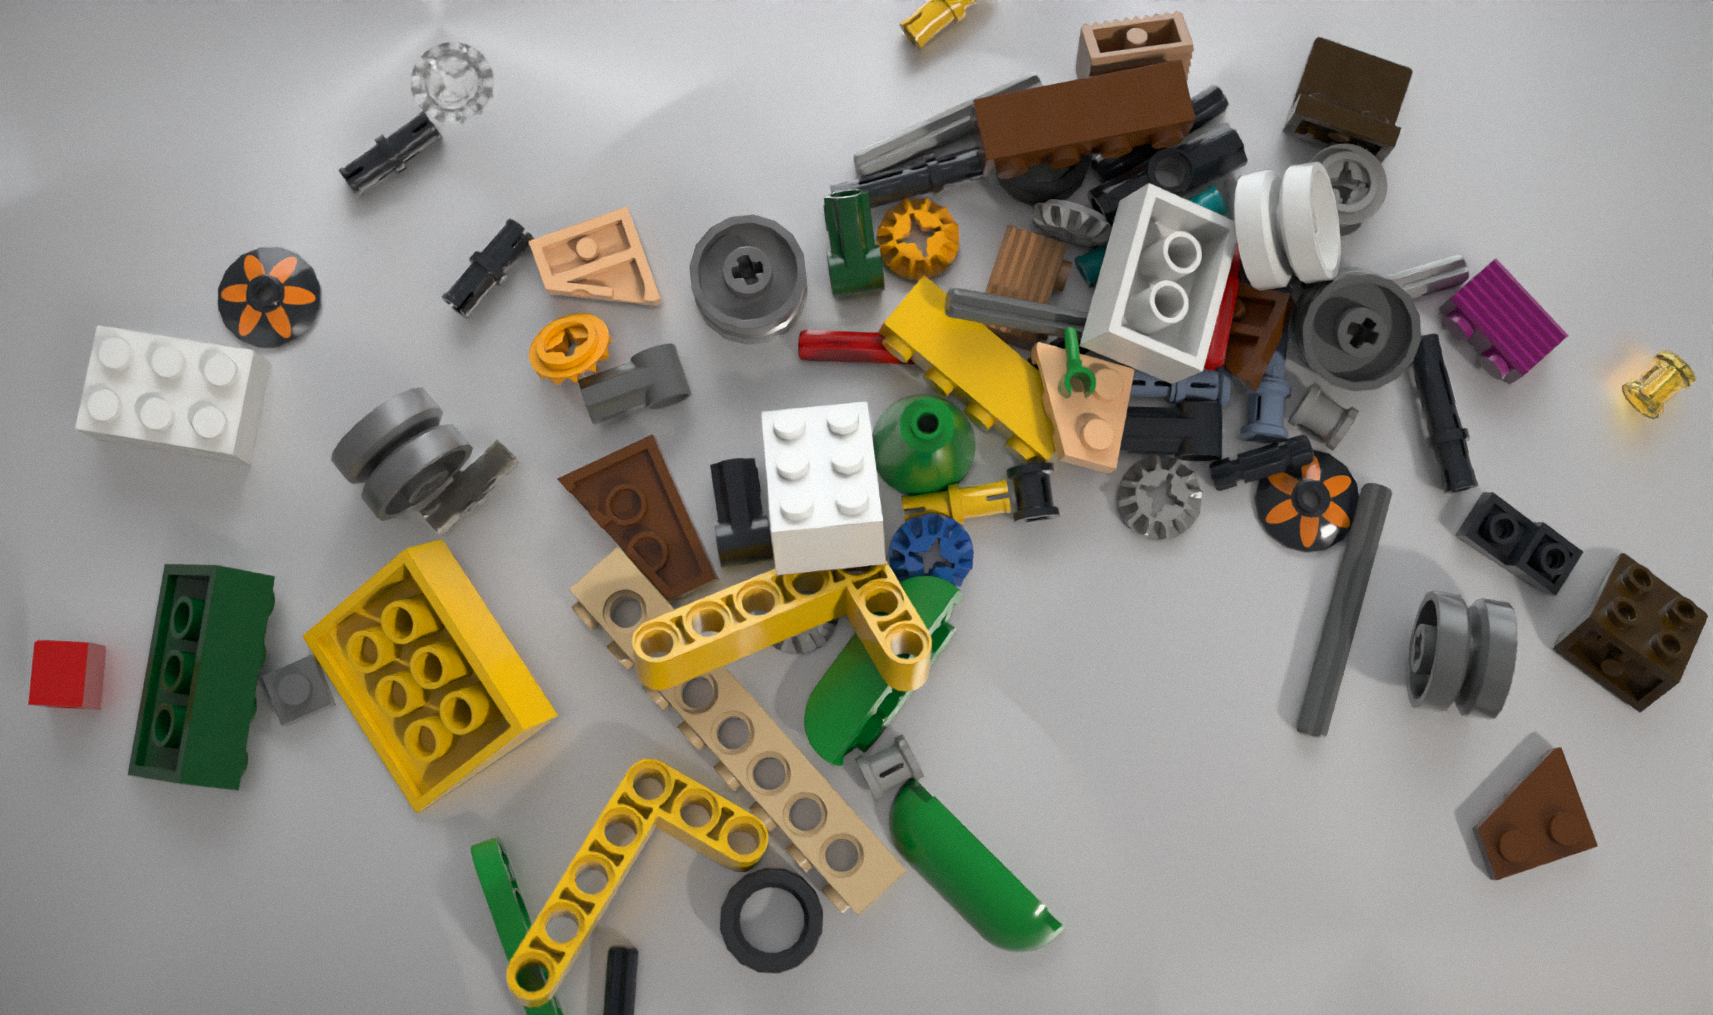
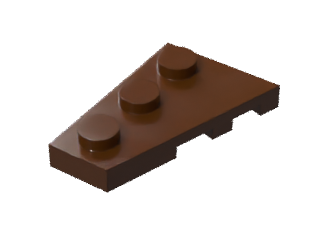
M653 434L557 478L668 601H676L720 580L659 442Z

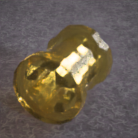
M1662 349L1653 359L1654 364L1639 378L1629 379L1622 385L1623 395L1629 404L1639 413L1650 419H1656L1664 413L1663 405L1679 390H1687L1696 381L1695 374L1690 366L1677 354L1669 350Z

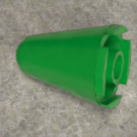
M916 394L899 399L881 414L872 432L875 464L878 473L886 484L908 496L948 490V485L958 483L959 485L968 474L974 460L976 449L975 435L968 418L956 405L939 396Z

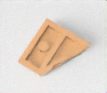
M628 207L529 241L548 294L651 306L662 304Z
M1037 342L1032 347L1030 356L1032 364H1038L1045 393L1041 397L1046 415L1053 423L1054 432L1052 438L1058 460L1110 474L1117 467L1135 369L1080 354L1082 367L1088 368L1095 375L1096 388L1085 399L1082 381L1072 377L1070 378L1072 393L1066 399L1058 391V383L1061 377L1067 373L1066 349Z

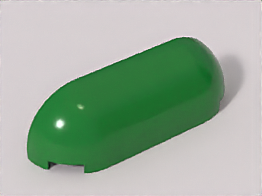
M918 576L900 582V585L930 633L932 639L931 668L955 632L956 628L948 622L954 605L962 603L963 596L959 588L944 579L933 576ZM882 611L872 613L876 616L890 615L889 613ZM855 632L809 696L804 714V727L807 739L820 757L833 766H842L844 756L856 748L865 753L877 741L914 690L906 692L890 687L883 680ZM907 653L897 655L901 659H913L916 657Z
M913 777L909 778L899 788L889 811V831L895 848L903 859L982 938L993 946L1005 951L1029 952L1046 946L1065 929L1042 902Z

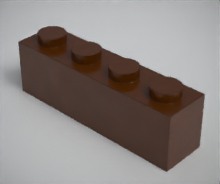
M1182 59L973 99L970 114L983 176L997 173V177L1000 179L1023 175L1028 172V167L1047 163L1052 169L1068 167L1078 163L1080 157L1098 153L1104 159L1116 158L1131 152L1134 146L1152 143V147L1156 149L1171 147L1183 141V137L1188 135L1196 120Z

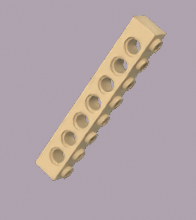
M616 547L569 589L578 599L571 608L592 631L599 625L605 629L613 638V641L606 647L627 671L635 665L632 638L636 629L643 623L674 610L619 547ZM626 600L639 602L642 610L640 620L629 628L617 626L614 621L616 607ZM725 666L664 690H655L644 685L642 686L645 692L662 710L671 704L682 716L684 721L677 727L698 751L707 745L720 759L713 768L733 791L743 785L756 801L749 809L764 823L765 827L771 832L778 825L792 842L785 850L806 873L813 866L828 881L821 889L822 892L842 914L851 907L859 916L907 872ZM695 679H705L711 683L713 688L711 701L702 708L695 709L689 707L684 700L686 686ZM729 719H741L746 722L749 728L747 742L737 749L724 747L719 738L721 726ZM768 758L779 760L785 768L783 783L773 790L761 788L754 776L757 765ZM804 798L817 802L822 812L821 821L818 826L809 831L796 828L790 818V811L794 803ZM835 840H849L857 848V862L847 871L833 869L826 860V850Z

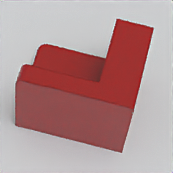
M37 640L34 643L28 705L47 708L101 710L106 646L91 642Z

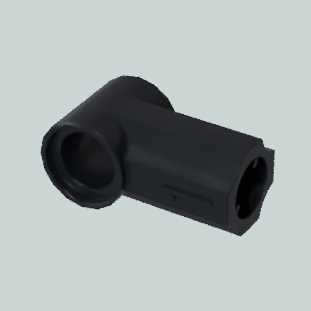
M1184 402L1175 405V407L1128 406L1119 453L1175 455V458H1178V460L1192 462L1222 459V405L1214 402Z
M734 458L711 464L710 469L718 521H714L721 568L774 560L767 513L763 514L761 487L755 458Z

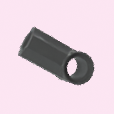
M662 344L645 349L632 356L629 363L579 379L580 391L592 423L595 425L645 407L648 410L669 407L689 398L692 393L675 345Z

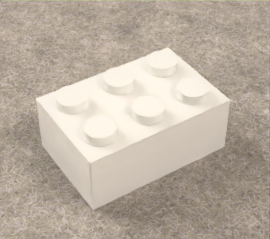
M1150 183L1120 200L1079 346L1171 384L1202 372L1237 244L1235 221Z
M97 325L75 429L96 440L250 465L271 363L255 350Z
M868 401L761 412L776 574L782 575L886 564L883 518Z

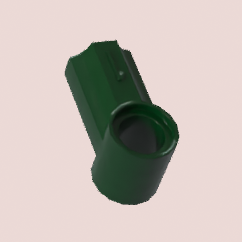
M847 189L823 195L826 231H828L830 251H827V262L832 296L841 297L884 291L885 284L879 244L875 245L868 190Z

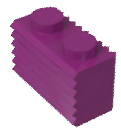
M1497 258L1439 307L1440 312L1445 315L1443 322L1448 331L1460 341L1468 339L1469 344L1473 345L1476 351L1482 354L1479 357V361L1486 372L1497 380L1504 378V381L1510 385L1528 373L1569 336Z

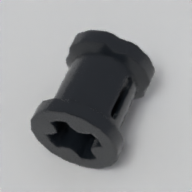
M1053 463L1024 464L1006 470L1007 479L1013 480L1017 506V511L1013 513L1015 523H1032L1060 517L1059 508L1054 506L1050 482V475L1054 472Z

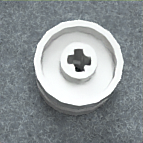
M1319 162L1294 165L1286 170L1282 180L1272 170L1243 174L1238 179L1235 190V228L1240 258L1246 276L1253 288L1260 291L1286 287L1294 273L1300 281L1306 284L1334 280L1338 275L1340 265V226L1335 195L1324 166Z

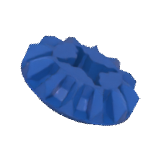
M931 513L915 516L897 529L890 542L889 564L899 583L913 577L933 576L944 579L954 586L961 587L964 578L973 568L974 550L969 534L960 523L945 515ZM939 538L940 556L947 559V561H936L933 567L929 568L928 573H925L923 558L916 555V553L919 551L928 552L930 546L934 545L935 539Z

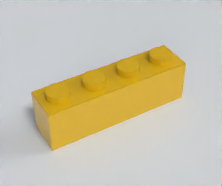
M923 275L879 329L878 332L886 337L882 342L883 346L898 360L907 363L911 359L926 372L923 375V379L936 392L944 397L951 393L967 407L963 410L964 414L978 427L985 431L992 427L1007 440L1004 447L1020 462L1029 464L1031 461L1034 463L1048 461L1056 449L1052 438L1054 432L1053 423L1046 415L1041 397L1045 390L1040 372L982 323L951 318L945 315L946 293Z

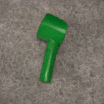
M1069 327L1064 329L1067 373L1061 377L1058 383V391L1062 397L1068 399L1072 393L1070 378H1078L1084 385L1083 393L1086 399L1096 388V378L1091 370L1082 367L1077 329Z

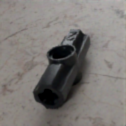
M1226 122L1176 148L1159 150L1152 156L1150 161L1089 190L1087 197L1090 201L1091 209L1105 216L1106 222L1113 227L1120 200L1148 183L1183 198V196L1245 166L1248 159L1245 154L1244 144L1236 129L1231 128ZM1161 169L1170 170L1177 175L1180 184L1174 187L1164 186L1156 179L1155 172Z

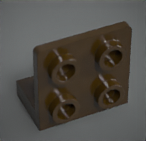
M1317 37L1312 44L1282 132L1324 147L1335 144L1357 145L1371 152L1382 164L1396 146L1401 127L1395 126L1413 71L1411 68L1322 37Z
M1621 553L1613 560L1590 609L1558 636L1552 649L1641 713L1680 683L1708 615L1692 600L1677 592L1654 575L1648 568L1640 565L1627 554Z

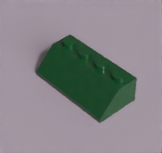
M164 565L128 775L178 784L239 791L241 777L244 775L248 765L246 746L250 723L254 720L257 712L255 693L259 670L262 668L266 658L264 640L267 622L275 605V594L273 591L275 576L220 565Z

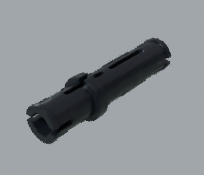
M977 146L939 157H936L934 153L924 156V161L872 174L853 181L830 185V190L833 193L847 189H867L869 192L870 208L872 209L931 192L934 196L944 194L945 188L982 178L985 179L988 178V175L983 176Z
M1427 334L1421 336L1420 344L1411 364L1430 435L1426 438V443L1429 450H1434L1441 474L1444 494H1453L1475 488L1479 485L1472 468L1466 441L1470 440V435L1467 428H1462L1448 371L1442 355L1439 335Z

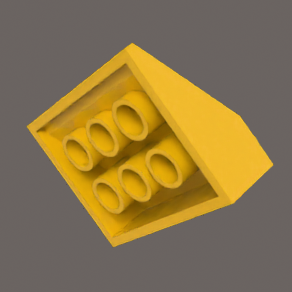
M443 539L405 548L302 636L416 814L425 810L521 745L558 716Z

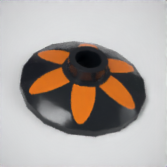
M260 247L241 255L226 269L218 287V310L225 326L240 341L258 348H281L299 340L314 325L321 309L322 287L314 269L299 254L281 247ZM264 285L272 286V296L266 301H258V289Z
M1314 449V459L1311 464L1293 469L1292 465L1286 466L1285 472L1259 479L1254 497L1257 518L1268 536L1285 548L1303 553L1327 550L1342 541L1350 532L1359 499L1357 482L1346 465L1331 454ZM1305 489H1313L1319 494L1320 502L1317 507H1310L1303 501Z

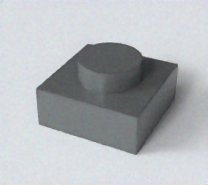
M309 655L262 676L282 726L291 725L336 705L320 663L314 655Z

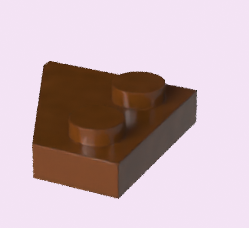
M1239 284L1225 361L1222 366L1248 390L1256 392L1296 307V303L1289 293L1269 289L1259 291L1253 288V286Z
M1562 747L1547 750L1541 756L1542 760L1523 780H1518L1506 792L1503 801L1494 810H1489L1472 828L1491 880H1500L1598 847Z

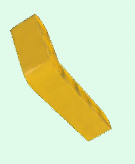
M886 561V564L782 575H777L775 568L643 623L633 634L632 648L635 670L640 682L650 689L664 690L846 614L883 680L890 687L898 691L908 692L924 685L929 677L932 639ZM857 570V571H862V572H865V573H863V574H851V573H849V572H850V571ZM809 590L815 591L817 593L805 595L801 594L800 592ZM754 611L768 612L767 614L760 616L750 614ZM882 611L887 612L890 615L876 616L872 613ZM707 631H714L718 633L710 637L700 635L701 633ZM656 652L668 653L666 656L660 658L649 657L651 654ZM907 653L916 657L913 659H901L897 655Z
M642 759L634 763L625 774L512 957L507 968V985L512 998L520 1005L539 1007L547 1003L555 995L656 827L729 870L747 872L758 865L766 850L769 840L768 831L764 823L755 815L662 761ZM642 778H653L661 783L664 792L655 799L647 800L637 795L633 786ZM699 805L707 810L710 821L701 827H692L683 821L680 812L686 806ZM616 823H623L633 829L636 837L626 846H615L607 840L605 836L606 830ZM742 831L750 834L756 842V850L748 855L735 853L728 844V837L731 834ZM586 870H597L605 876L607 885L601 892L587 894L578 888L576 884L577 877ZM558 917H567L576 923L578 932L572 940L559 943L553 941L546 932L548 924ZM528 965L541 966L548 973L549 979L547 984L537 992L524 991L516 982L518 973Z

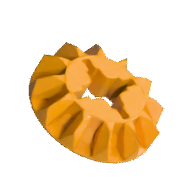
M928 197L914 200L905 198L892 209H887L878 227L877 244H879L881 258L890 270L901 277L920 280L925 275L929 279L944 272L957 255L959 249L958 223L954 221L946 206H940L932 202ZM911 220H914L915 224L919 225L922 232H935L926 242L925 253L927 257H923L922 251L918 250L915 243L906 244L903 242V239L910 236Z
M587 313L569 314L552 321L536 335L530 346L529 360L540 379L549 378L557 386L566 378H569L577 384L580 374L586 371L596 373V362L609 358L608 346L613 340L607 326L597 316ZM574 340L575 344L578 345L575 348V354L566 357L569 354L571 341Z

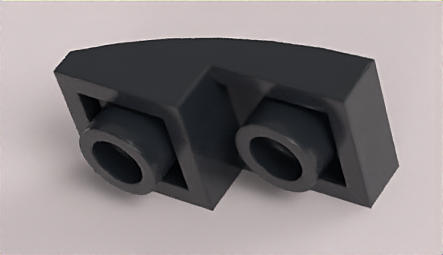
M1482 492L1456 533L1458 538L1488 559L1551 596L1558 594L1583 554L1582 550L1546 523L1532 522L1494 492Z

